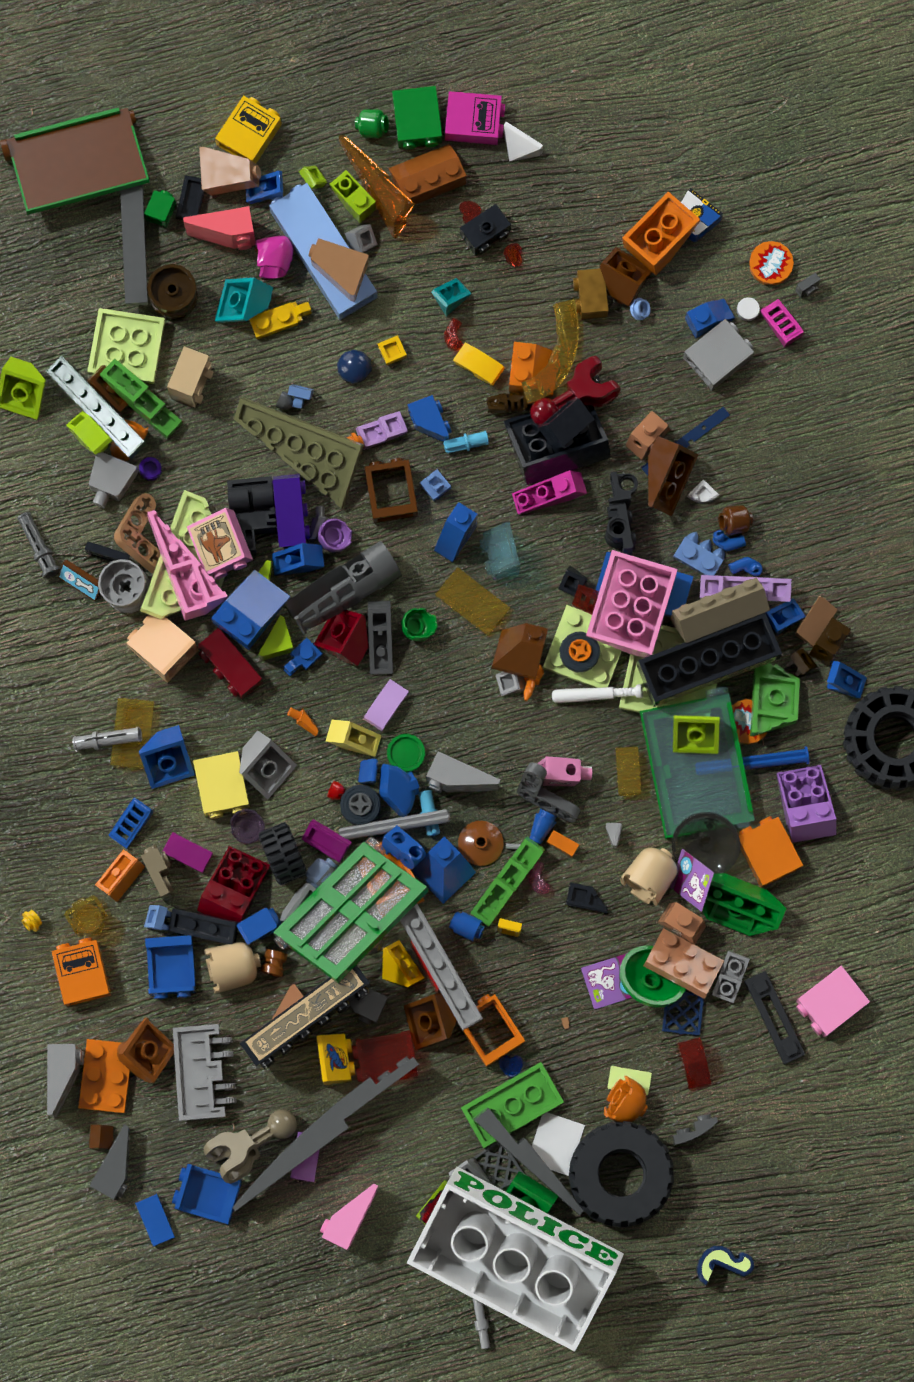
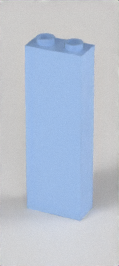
M307 183L293 187L289 194L284 197H276L271 202L272 204L269 205L270 213L285 236L292 242L297 255L339 320L377 298V291L366 274L364 275L356 300L353 302L312 266L311 257L308 255L312 244L316 245L318 238L347 248L349 247Z

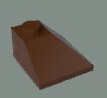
M617 247L612 250L599 266L609 295L614 297L617 302L630 306L631 302L636 299L652 273L638 259Z
M525 623L502 630L491 669L535 680L548 628Z
M441 993L430 995L403 1006L415 1050L450 1038L457 1020Z

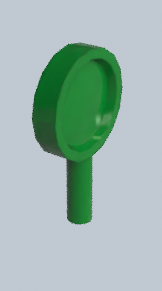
M400 734L389 743L387 758L390 765L398 766L406 773L413 772L423 764L425 748L421 740L416 736Z

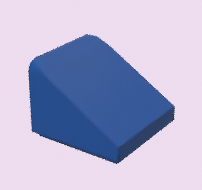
M377 759L361 761L359 783L376 784Z

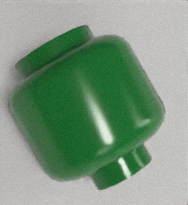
M364 109L360 112L359 117L355 119V129L359 130L363 138H381L384 133H387L389 128L388 116L379 109Z

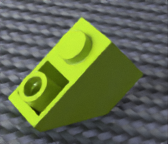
M347 170L330 183L331 188L343 206L359 224L376 210V201Z
M81 411L66 424L80 444L94 455L105 451L108 444L112 441L102 428L84 411Z

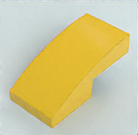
M466 342L453 359L456 365L472 372L476 378L492 386L505 369L502 364Z

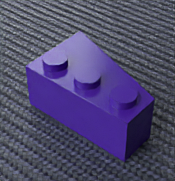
M300 474L273 476L279 547L306 543V539H310L309 525L305 526L304 517L308 516L307 503H303L302 494H306L305 481H301Z

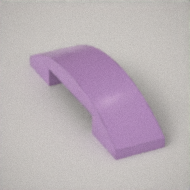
M701 575L700 598L711 596L725 588L734 587L746 580L757 578L765 589L767 601L790 602L792 579Z

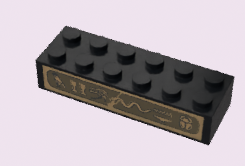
M762 613L696 640L682 643L640 659L637 662V668L653 707L776 661L780 659L782 652L766 613Z
M357 965L339 983H336L329 977L242 1041L240 1045L258 1070L261 1067L265 1070L276 1062L274 1058L280 1053L284 1056L294 1049L293 1044L299 1039L303 1042L313 1035L312 1030L318 1025L320 1028H323L330 1023L333 1014L336 1012L342 1014L349 1009L352 1000L357 998L359 1001L369 994L370 982Z

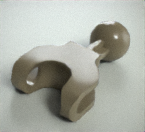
M276 1110L268 1118L267 1126L252 1136H249L245 1129L238 1133L223 1132L218 1134L205 1144L204 1154L213 1162L229 1158L221 1165L220 1175L226 1183L232 1184L249 1174L254 1160L260 1157L257 1147L273 1137L278 1139L291 1137L296 1131L297 1120L288 1110Z

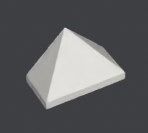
M508 122L504 124V137L509 161L537 157L542 154V144Z

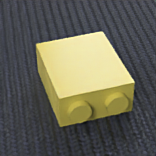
M238 751L193 760L205 817L209 816L210 819L223 817V813L232 811V814H240L246 812L245 808H250L244 777L239 773L241 761Z

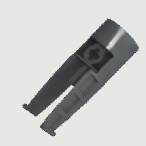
M379 541L361 552L357 557L342 566H337L301 590L286 602L285 607L291 618H294L301 632L306 634V630L361 602L363 598L402 577V574L382 541Z

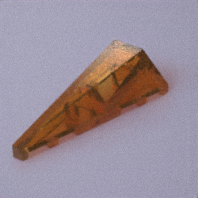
M340 135L339 143L366 191L376 201V208L392 237L397 238L408 222L405 218L415 204L388 180L389 176L345 135Z

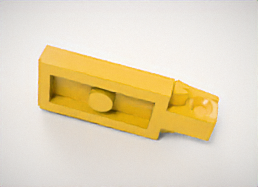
M292 302L259 313L249 319L256 339H260L297 326L299 322L303 321L302 317L312 314L309 302L299 305L296 302Z

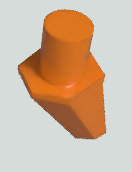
M292 707L289 709L287 715L296 719V724L314 736L318 735V727L303 708L301 711Z

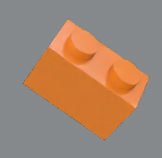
M514 342L509 392L542 391L545 396H553L558 352L538 344Z

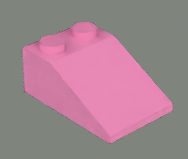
M371 1185L336 1212L330 1220L325 1219L320 1230L323 1233L322 1238L348 1251L379 1189L378 1185Z

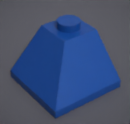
M179 725L156 732L139 750L151 789L195 775Z
M444 836L426 854V858L412 870V873L444 904L476 871Z

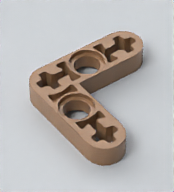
M144 493L132 502L114 533V540L120 548L153 574L161 553L158 548L141 535V532L148 522L147 513L155 510L156 502L150 494ZM144 502H145V503H146V504H145V507H146V508H145L144 510L140 511V509L143 507ZM132 515L137 517L139 521L138 526L132 523ZM139 546L145 548L146 556L140 554Z

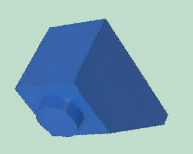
M725 299L706 302L688 311L685 321L696 339L711 331L724 319L729 322L735 319Z
M301 543L272 554L274 576L306 573L324 567L322 545Z

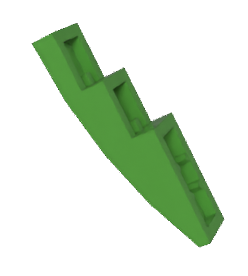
M115 358L100 373L105 382L166 439L182 424V420L165 407V403L148 390L149 386Z
M527 836L471 911V914L482 920L489 927L532 870L545 849Z

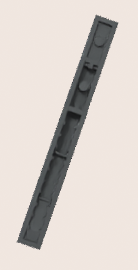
M407 1056L396 1064L398 1069L392 1073L389 1070L384 1072L377 1078L379 1080L377 1084H375L371 1077L331 1107L291 1143L257 1178L232 1207L234 1211L238 1210L348 1129L349 1126L344 1119L419 1064L415 1058L409 1059Z

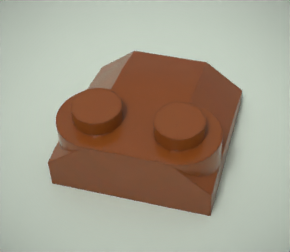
M147 1017L142 1020L129 1039L122 1042L117 1049L118 1059L133 1074L148 1083L156 1081L174 1054V1044Z

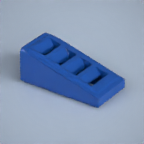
M134 797L108 836L127 849L154 813L153 810ZM135 807L145 813L143 817L133 811ZM130 815L139 821L138 824L132 822L128 817ZM124 822H125L126 824H128L129 826H131L134 830H133L132 832H130L129 830H127V829H126L125 827H123L122 825H123ZM119 830L129 836L128 839L125 840L117 832Z

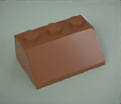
M450 144L388 168L405 209L466 184V173L459 157Z

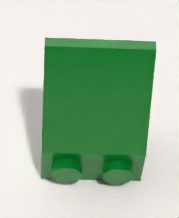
M521 1171L518 1172L506 1190L507 1193L547 1214L558 1198L555 1193Z

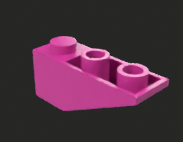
M569 470L512 493L517 513L520 515L568 502L586 495L587 491L582 474Z

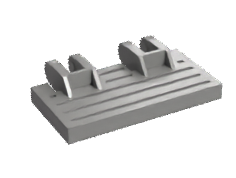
M219 1024L173 1028L179 1121L226 1117L225 1107H215V1105L237 1103L236 1098L233 1097L215 1099V1091L236 1089L235 1083L213 1085L214 1081H223V1069L221 1060L212 1061L211 1059L233 1057V1052L231 1051L212 1053L211 1045L232 1043V1037L210 1038V1035H220Z

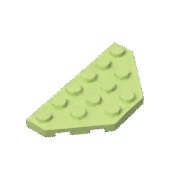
M184 490L170 528L176 538L180 539L200 562L187 526L212 514L205 498ZM161 554L140 609L141 612L159 619L181 611ZM225 577L221 579L214 578L220 589Z

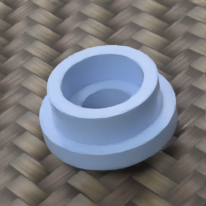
M636 298L631 302L630 312L633 318L644 320L649 316L650 304L647 300Z

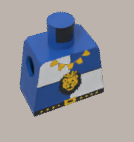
M692 188L687 191L681 203L701 220L688 237L693 242H697L720 223L723 213Z

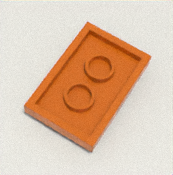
M87 1039L79 1109L125 1113L130 1070L117 1056V1049L121 1042Z

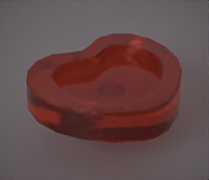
M464 201L459 206L465 224L481 214V207L475 202Z
M512 243L504 250L506 261L513 267L520 266L522 263L521 246L517 243Z

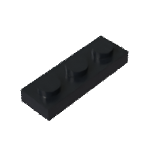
M172 908L169 931L220 943L233 944L236 943L238 932L236 925L239 922L180 908Z

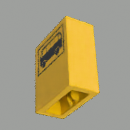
M243 95L215 137L216 146L229 154L250 159L256 164L282 125L280 115L271 108L267 110L262 107L261 103L255 98H247Z

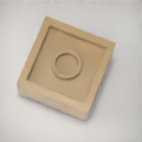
M185 346L183 347L167 386L170 399L194 408L197 403H202L203 396L201 393L205 383L214 374L211 370L212 364L208 355Z

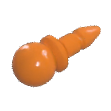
M540 664L535 680L524 678L526 682L524 689L525 701L529 700L532 696L535 685H539L540 679L544 675V669Z

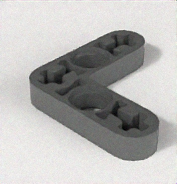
M529 763L517 789L518 795L567 822H576L581 812L579 807L542 788L547 770L540 764Z

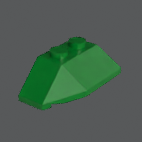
M726 873L713 874L702 912L708 920L752 936L770 930H777L787 908L768 890Z

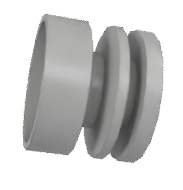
M123 559L112 561L105 566L99 575L98 581L99 591L103 598L114 609L123 613H133L141 609L150 584V579L137 564ZM126 585L131 588L129 592L124 589Z

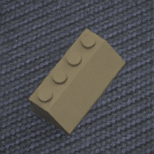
M757 578L672 610L671 622L685 643L770 611L764 587Z

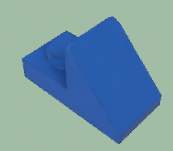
M279 170L261 176L259 187L246 189V202L254 204L267 199L274 200L276 197H282V171Z
M794 598L790 602H784L765 612L776 636L806 617Z
M833 661L827 680V688L855 698H861L867 677L841 662Z
M264 908L236 926L247 945L274 934L273 932L282 923L273 908L269 910Z

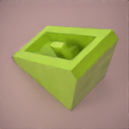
M281 615L258 654L259 659L263 661L291 653L294 650L285 619Z

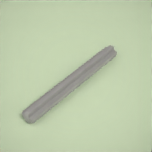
M444 809L339 829V835L347 840L388 833L396 825L402 830L446 823L450 821V812Z

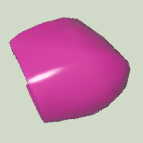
M275 236L256 240L255 252L258 254L257 266L260 267V278L278 279L287 274L294 251L292 242L288 237Z

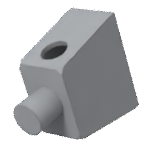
M103 452L97 453L89 480L90 490L97 492L92 503L100 508H105L109 498L120 501L138 475L137 466Z

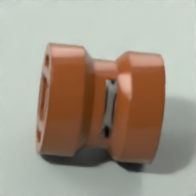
M266 949L264 955L266 960L262 964L260 972L282 977L284 972L282 966L287 961L288 954Z

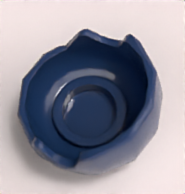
M359 350L346 351L338 360V374L348 383H360L372 371L371 359L366 353Z

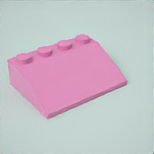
M612 550L586 636L642 658L653 655L677 569Z

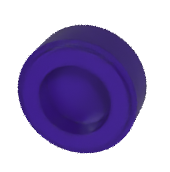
M147 457L140 462L139 472L145 480L153 481L161 475L162 467L156 458Z

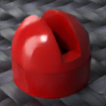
M333 780L327 793V798L340 800L345 793L344 786Z

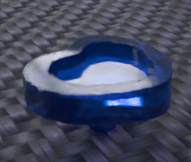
M503 1056L499 1060L500 1069L511 1078L521 1072L524 1064L520 1056Z

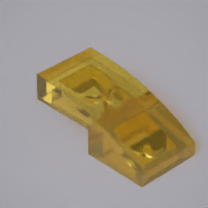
M638 747L615 748L618 796L641 795Z

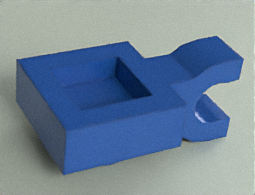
M306 638L290 653L294 659L284 666V672L291 677L301 666L307 670L322 656V653Z

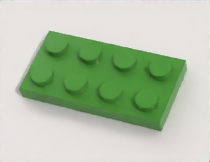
M540 1062L461 1107V1110L484 1149L496 1142V1140L481 1128L473 1118L486 1107L491 1110L510 1134L563 1104L564 1101L543 1064Z

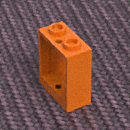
M487 994L477 1001L479 1005L476 1007L479 1012H482L491 1005H494L514 1037L485 1055L469 1028L463 1031L485 1067L490 1066L525 1043L523 1036L495 994L491 997Z

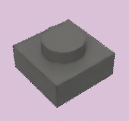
M815 272L797 284L796 293L800 298L805 294L807 296L812 295L818 290L817 286H819L821 279Z

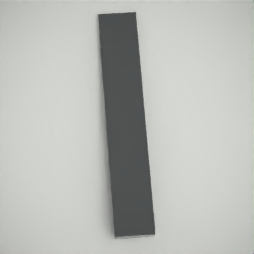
M144 185L120 190L126 306L148 305Z
M487 1107L473 1118L481 1128L579 1215L584 1212L525 1138L520 1139L516 1143Z

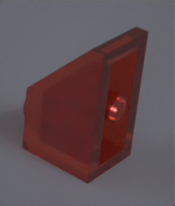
M701 1038L678 1043L676 1047L688 1089L691 1090L711 1084Z

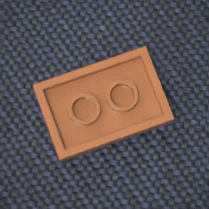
M663 928L643 966L705 999L724 960Z

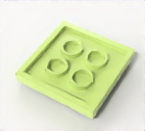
M99 308L88 374L93 375L102 365L107 367L115 358L141 381L154 384L165 318Z
M566 605L543 669L593 688L608 687L622 652L617 648L597 641L600 646V657L597 664L586 672H574L563 665L560 659L562 641L567 635L574 632L587 633L592 614Z

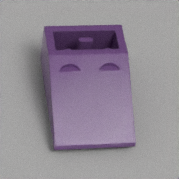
M817 765L778 772L777 780L791 842L836 835V816L822 766Z

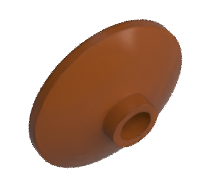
M474 821L468 824L461 831L458 839L460 853L468 863L475 866H486L495 862L501 855L504 845L500 830L487 821ZM479 838L485 840V844L483 846L477 845L476 841Z

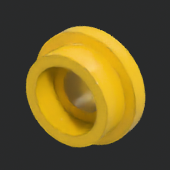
M33 910L25 911L22 914L24 919L21 920L27 930L37 932L42 925L41 919Z

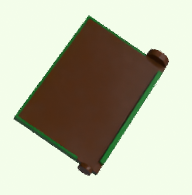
M118 107L15 134L14 138L0 140L5 162L11 160L13 162L27 215L150 183L133 124L137 123L134 111H129L128 108L119 110Z

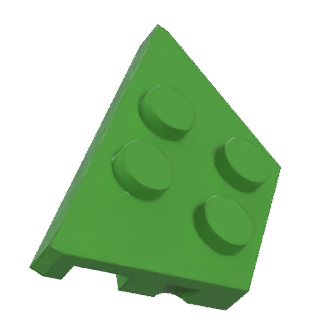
M768 663L754 669L750 736L795 724L798 720L800 679L791 673L785 672L777 664L773 666Z

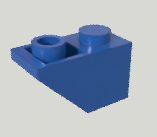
M433 395L407 404L408 412L416 431L443 442L449 440L451 429L448 421H443L440 413H443V409L439 400L435 401Z

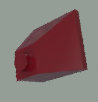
M346 610L327 620L314 645L343 662L358 666L369 647L365 616Z

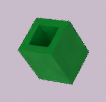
M154 190L144 213L146 221L167 228L176 207V200L171 193L161 190V192Z

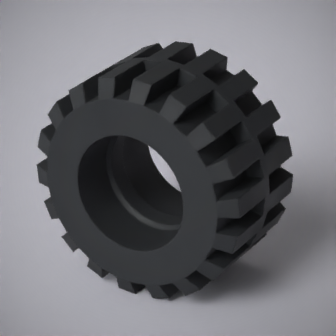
M283 822L259 832V840L276 882L279 885L306 875L305 864L288 824Z

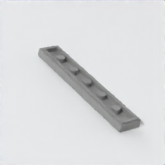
M416 904L400 922L462 1031L483 1020L420 907Z

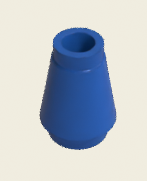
M540 809L539 813L535 815L529 838L542 844L543 840L557 823L555 822L557 816Z

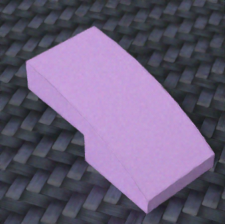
M400 411L379 417L377 421L356 428L357 435L361 436L364 443L363 450L385 443L408 432Z
M390 679L363 719L380 731H383L394 716L395 711L407 697L409 691Z

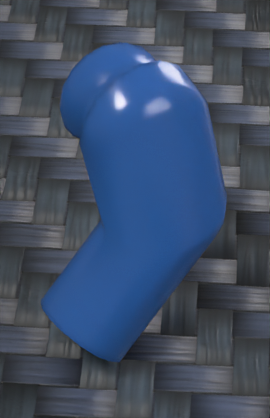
M722 530L715 531L713 534V543L725 551L746 546L743 535L731 539Z
M744 557L728 564L732 574L743 570L751 575L759 576L763 570L762 565L750 557Z

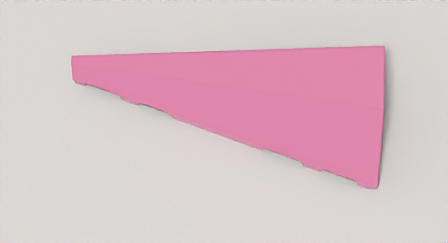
M155 510L148 512L147 517L184 620L206 615L227 599L226 592L219 588L214 578L207 574L202 568L201 563L180 539L178 540L171 532V528L165 525L158 517Z

